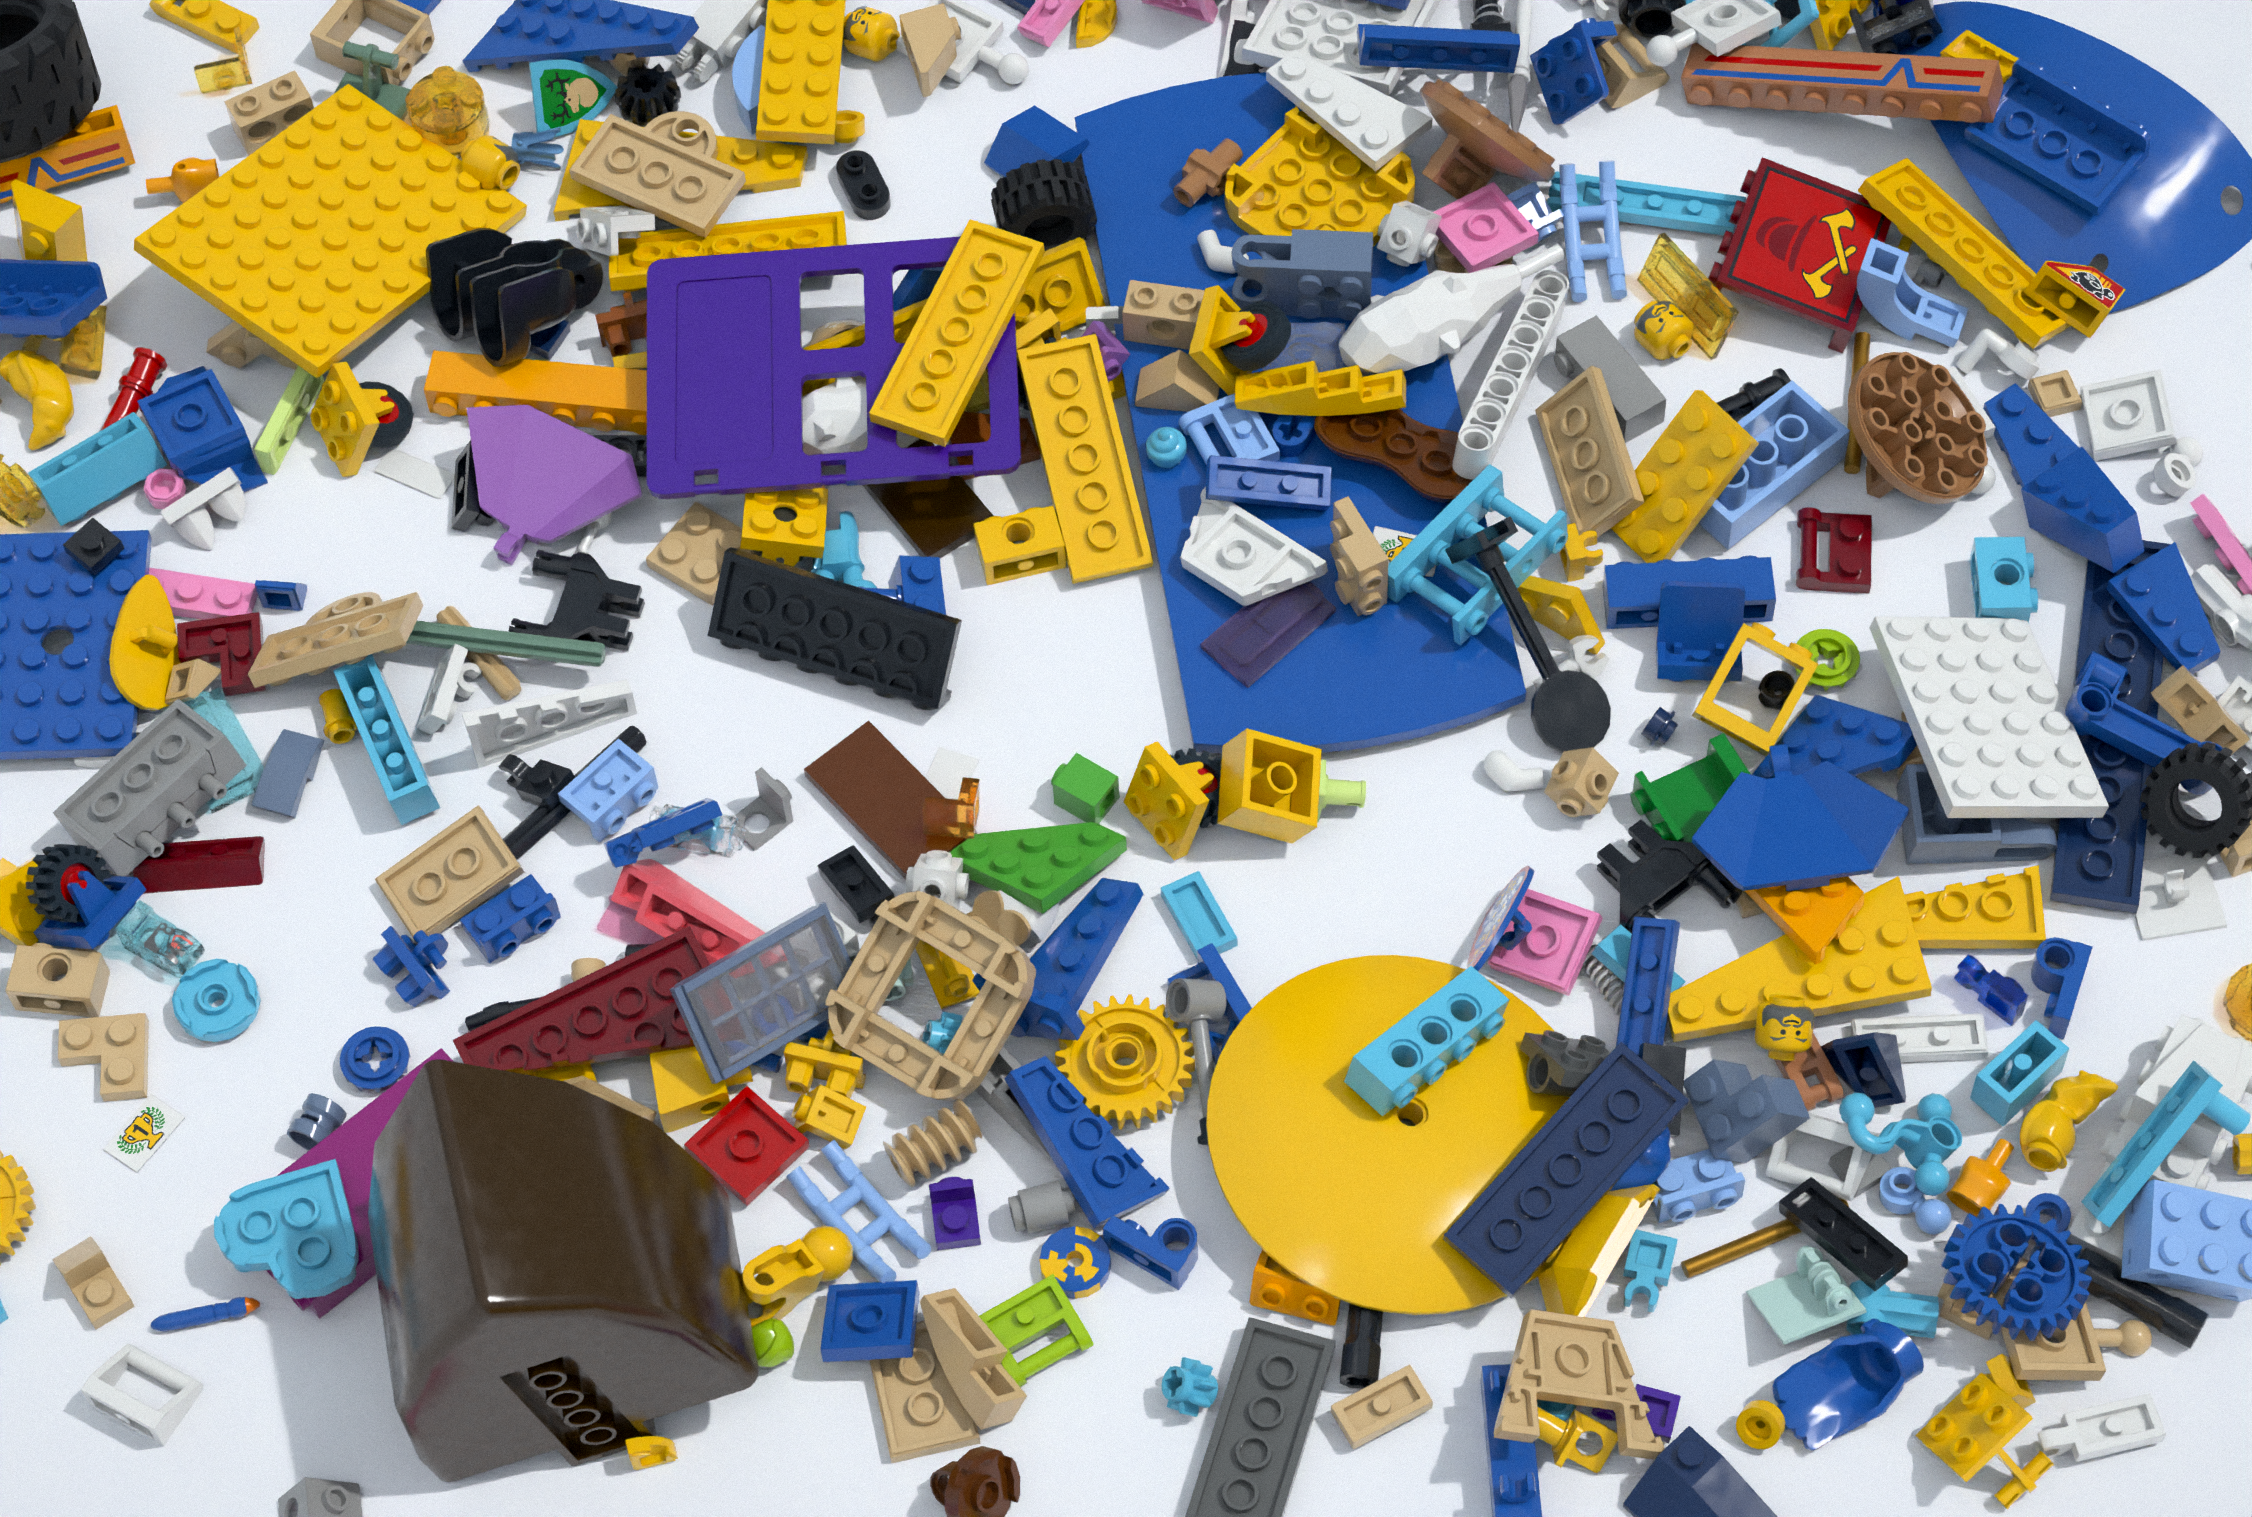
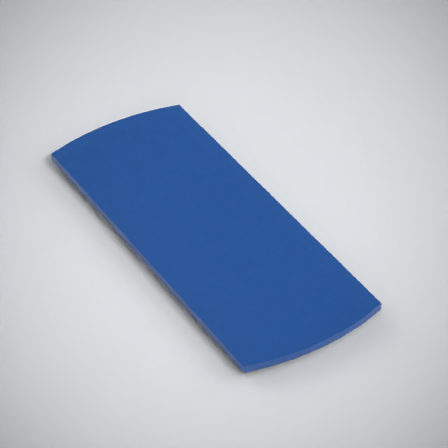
M1266 72L1224 76L1171 86L1123 99L1075 117L1076 132L1085 137L1090 143L1080 155L1097 216V224L1094 225L1109 306H1124L1130 280L1199 290L1219 285L1233 300L1232 288L1238 276L1237 272L1230 274L1210 269L1206 264L1197 237L1203 231L1214 230L1221 246L1233 247L1239 237L1250 234L1238 227L1229 218L1225 207V192L1220 197H1212L1205 193L1193 206L1187 207L1176 199L1173 188L1183 179L1182 168L1185 166L1189 155L1195 149L1201 150L1204 148L1211 152L1224 139H1231L1239 145L1243 153L1242 159L1236 163L1240 167L1285 124V113L1296 107V105L1266 81ZM1378 243L1373 247L1371 297L1375 295L1386 296L1429 275L1426 260L1409 264L1408 267L1401 266L1388 260V253L1378 249ZM1247 252L1249 260L1262 259V256L1256 252ZM1248 289L1244 294L1248 297H1255L1262 290ZM1286 315L1291 324V336L1285 349L1270 364L1252 371V373L1314 360L1319 373L1347 367L1341 357L1339 340L1353 320L1331 317L1308 319L1301 316ZM1114 324L1115 337L1130 353V356L1122 365V376L1193 749H1196V752L1204 750L1210 753L1222 754V746L1246 728L1322 749V753L1362 749L1419 738L1475 722L1526 701V689L1508 612L1503 603L1487 619L1484 628L1478 634L1471 635L1460 646L1454 642L1452 616L1415 591L1408 592L1398 603L1387 597V603L1370 615L1362 614L1357 616L1350 603L1345 605L1340 600L1335 588V582L1338 581V571L1330 551V544L1333 543L1330 522L1333 521L1334 502L1349 496L1372 534L1375 526L1413 535H1418L1450 503L1435 502L1420 496L1401 478L1384 468L1335 455L1326 448L1317 434H1315L1308 448L1302 454L1296 457H1286L1280 454V460L1276 462L1331 467L1330 507L1327 511L1239 502L1233 503L1324 559L1327 563L1328 572L1321 577L1244 607L1183 568L1180 556L1185 541L1191 536L1190 526L1193 517L1198 515L1201 505L1200 496L1202 490L1206 487L1207 465L1190 435H1185L1178 423L1181 416L1187 412L1136 407L1135 399L1141 368L1178 350L1189 355V350L1125 341L1123 324ZM1445 354L1435 362L1404 371L1406 379V408L1400 409L1409 417L1422 424L1459 433L1463 419L1448 354ZM1221 387L1218 400L1228 396ZM1258 412L1272 436V428L1279 415ZM1214 423L1205 425L1204 429L1219 455L1232 457ZM1161 427L1177 429L1183 434L1187 442V452L1184 458L1174 467L1163 468L1157 466L1148 457L1146 452L1148 437L1152 432ZM1297 427L1293 429L1289 436H1284V439L1290 440L1292 436L1297 437ZM1485 516L1478 522L1484 528L1488 527ZM1476 557L1466 560L1483 571ZM1442 564L1436 566L1433 577L1424 576L1425 579L1463 604H1466L1480 590Z

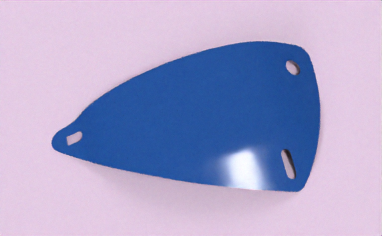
M1897 0L1900 6L1911 2L1908 0ZM1960 1L1934 5L1943 32L1935 35V40L1924 47L1910 46L1899 51L1900 55L1940 57V52L1967 29L2013 56L2041 66L2049 75L2061 82H2068L2074 85L2080 93L2094 101L2107 104L2113 112L2125 119L2140 123L2150 134L2151 140L2148 157L2099 215L2096 216L1966 140L1964 134L1965 128L1970 124L1969 122L1930 120L1950 155L1986 210L2023 262L2036 274L2046 260L2088 266L2096 255L2104 254L2108 258V267L2103 274L2126 289L2109 312L2112 313L2153 298L2209 272L2228 260L2252 240V158L2231 130L2192 94L2159 71L2117 47L2071 26L2028 11L1986 2ZM1880 2L1873 9L1874 18L1884 14ZM2227 186L2236 187L2242 194L2243 206L2236 215H2229L2221 205V194Z

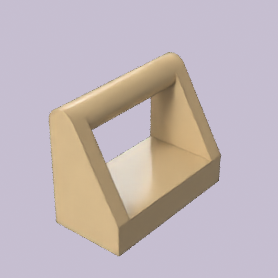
M1614 24L1618 35L1595 49L1609 88V94L1604 100L1611 108L1624 107L1662 87L1670 79V76L1661 66H1656L1649 61L1646 48L1624 24ZM1620 42L1645 72L1636 73L1613 45Z

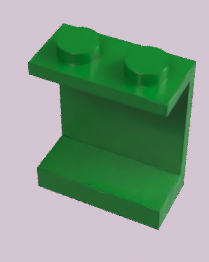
M1723 733L1709 739L1706 757L1657 780L1649 782L1643 771L1635 773L1633 791L1630 793V798L1636 812L1640 816L1645 815L1652 825L1651 828L1664 840L1692 843L1693 835L1741 772L1750 774V772Z

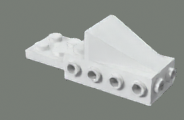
M2184 1014L2180 1015L2174 1028L2166 1025L2155 1046V1049L2161 1051L2156 1063L2149 1059L2147 1060L2137 1080V1084L2141 1086L2138 1088L2135 1096L2131 1094L2128 1096L2118 1118L2125 1121L2120 1132L2118 1133L2111 1129L2102 1146L2100 1154L2107 1158L2093 1186L2193 1060L2207 1069L2223 1085L2219 1092L2246 1110L2247 1106L2240 1102L2246 1092L2252 1095V1044L2245 1039L2239 1037L2232 1038L2215 1030L2205 1020L2190 1018ZM2201 1113L2147 1182L2155 1179L2205 1190L2211 1178L2204 1174L2209 1163L2218 1165L2229 1143L2222 1139L2226 1129ZM2083 1204L2069 1229L2071 1234L2067 1241L2072 1244L2081 1245L2082 1249L2088 1248L2122 1268L2125 1209L2109 1228L2096 1219Z

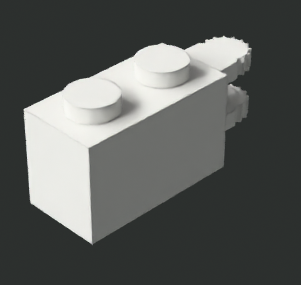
M705 0L692 15L699 29L677 55L675 66L681 71L686 72L703 54L704 56L697 63L693 71V78L700 83L707 82L720 66L726 69L735 59L744 40L760 25L765 27L768 1Z

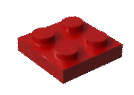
M746 1086L684 1144L687 1153L748 1206L795 1162L810 1145L809 1140Z

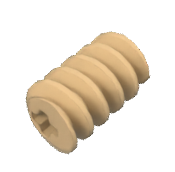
M961 1099L953 1102L954 1114L945 1107L938 1110L939 1122L933 1117L927 1116L922 1121L923 1130L915 1124L907 1127L908 1139L899 1132L892 1135L893 1148L883 1141L884 1149L894 1169L911 1188L916 1186L914 1172L918 1171L926 1179L931 1178L930 1163L933 1162L942 1171L947 1169L945 1155L949 1154L956 1162H960L962 1160L961 1146L964 1145L972 1154L977 1152L975 1139L978 1137L982 1139V1133L974 1116Z

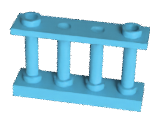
M1491 464L1388 564L1387 597L1398 603L1408 592L1415 591L1451 615L1454 642L1460 646L1471 635L1478 634L1484 628L1487 619L1503 602L1489 575L1466 560L1452 564L1445 549L1458 543L1461 539L1471 537L1473 534L1485 529L1478 522L1488 512L1496 511L1506 518L1511 516L1516 525L1533 535L1520 550H1517L1505 541L1498 545L1506 559L1505 562L1507 563L1505 566L1516 588H1518L1552 553L1556 554L1561 551L1568 540L1567 514L1560 509L1545 524L1504 497L1502 471ZM1442 564L1480 590L1466 604H1463L1425 579L1424 576L1435 565L1439 566Z

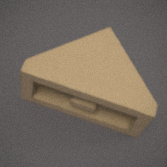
M1178 350L1141 368L1135 406L1189 412L1218 400L1220 386L1191 356Z

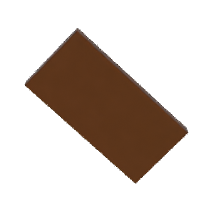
M869 720L804 768L805 777L905 880L908 868L915 866L921 854H926L933 850L950 852L969 837L977 834L976 829Z

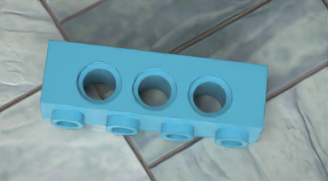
M369 654L358 663L346 664L333 670L387 799L401 825L439 809V803L386 680L373 655Z
M1472 966L1468 967L1354 1055L1344 1082L1381 1116H1384L1396 1105L1399 1108L1405 1107L1414 1098L1419 1087L1424 1083L1434 1084L1444 1074L1447 1065L1453 1060L1463 1061L1471 1054L1480 1039L1484 1036L1487 1039H1491L1500 1031L1506 1021L1503 1018V1014L1509 999Z

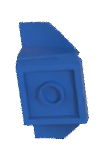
M203 365L191 371L168 377L156 393L137 401L140 411L172 469L178 471L180 477L202 485L230 467L242 484L240 486L243 492L268 483L254 458L244 426L212 369L206 371Z

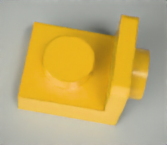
M820 1084L807 1095L801 1094L796 1101L791 1117L796 1119L793 1127L801 1134L809 1131L829 1142L835 1140L840 1147L847 1149L853 1144L866 1106Z

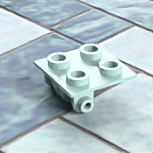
M1803 1246L1798 1250L1796 1259L1798 1271L1746 1291L1748 1297L1783 1345L1867 1313L1866 1308L1828 1259L1823 1260L1821 1251L1811 1246Z

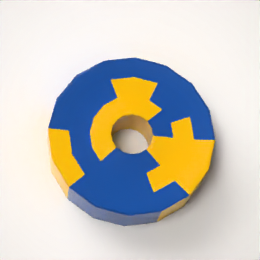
M1078 1226L1062 1228L1050 1235L1042 1246L1039 1258L1042 1279L1054 1274L1067 1298L1072 1299L1089 1297L1099 1291L1108 1280L1111 1269L1109 1248L1103 1238L1089 1228ZM1072 1258H1079L1083 1261L1078 1267L1068 1265L1069 1260Z

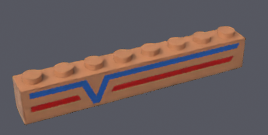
M1698 43L1692 44L1681 75L1688 104L1763 108L1778 111L1795 110L1813 113L1874 115L1891 118L1953 120L1969 123H1993L2004 87L1999 60L1740 45L1731 52L1717 57Z

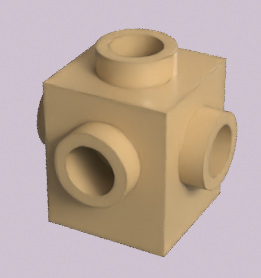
M1593 747L1564 751L1559 762L1552 769V776L1544 793L1557 804V808L1563 814L1569 817L1600 814L1608 802V795L1619 772Z

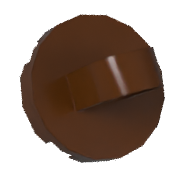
M980 1446L970 1449L958 1461H952L933 1472L930 1477V1487L936 1500L945 1506L947 1517H1005L1011 1501L1016 1503L1019 1501L1020 1474L1017 1464L1012 1457L1005 1456L1000 1450Z

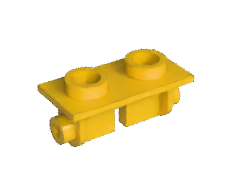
M920 939L915 949L940 1008L944 1009L976 997L980 991L972 981L974 978L972 970Z

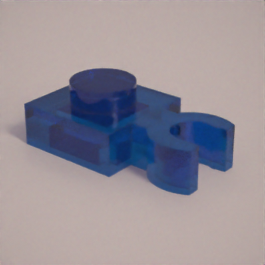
M1969 954L1957 966V969L1960 971L1955 975L1954 979L1966 989L1973 990L1979 994L1977 1001L2010 1026H2013L2023 1015L2028 995L2024 992L2021 985L2013 978L2004 977L1994 969L1989 973L1981 962Z

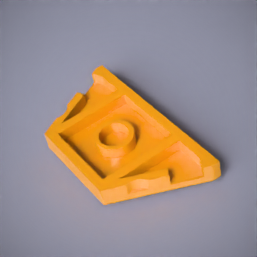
M1848 876L1830 879L1829 886L1786 891L1785 885L1745 890L1751 899L1815 965L1822 962L1825 957L1826 947L1833 938L1839 939L1846 929L1847 921L1854 918L1864 905V892Z

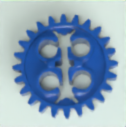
M2003 1204L1998 1205L1994 1215L1985 1206L1981 1208L1977 1217L1970 1213L1967 1214L1963 1224L1956 1225L1943 1250L1946 1255L1941 1263V1267L1948 1270L1943 1282L1955 1285L1950 1298H1964L1966 1302L1961 1312L1965 1314L1975 1310L1979 1314L1976 1319V1325L1980 1326L1989 1320L1993 1323L1992 1331L1995 1335L2000 1332L2002 1327L2009 1329V1335L2012 1340L2017 1338L2020 1330H2024L2029 1340L2034 1341L2039 1330L2047 1338H2050L2056 1327L2064 1331L2071 1319H2077L2090 1294L2087 1288L2092 1277L2084 1274L2089 1261L2077 1259L2082 1246L2077 1244L2068 1245L2066 1243L2071 1232L2069 1230L2061 1233L2055 1232L2054 1228L2057 1220L2054 1218L2046 1224L2039 1222V1210H2035L2030 1218L2024 1216L2021 1205L2016 1206L2013 1214H2008ZM2031 1238L2037 1246H2044L2041 1254L2039 1250H2036L2030 1257L2026 1267L2019 1271L2004 1297L2005 1301L2001 1307L1996 1298L1988 1297L1991 1291L1996 1294L2003 1286L2007 1276L2014 1272L2029 1246L2028 1242Z

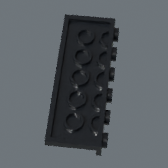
M730 547L724 552L707 636L721 640L720 643L728 648H747L758 652V655L765 660L788 661L797 664V669L812 674L822 672L835 676L834 679L838 683L848 686L860 684L872 688L873 692L878 696L885 698L900 697L912 701L911 704L916 708L935 710L942 707L951 698L952 691L947 689L962 620Z

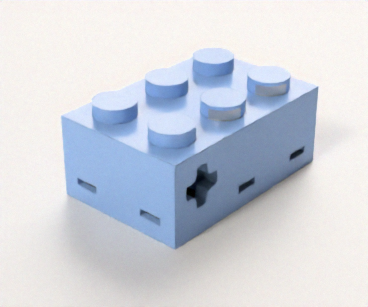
M2155 1179L2146 1182L2125 1208L2121 1277L2237 1302L2252 1299V1200Z

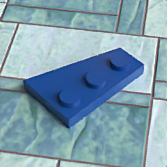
M2016 383L1984 403L1983 409L1995 426L1994 437L2000 450L2005 452L2012 466L2011 473L2017 485L2020 484L2022 488L2079 449L2064 431Z
M2176 542L2108 581L2107 591L2176 670L2184 665L2192 674H2195L2218 660L2221 652Z

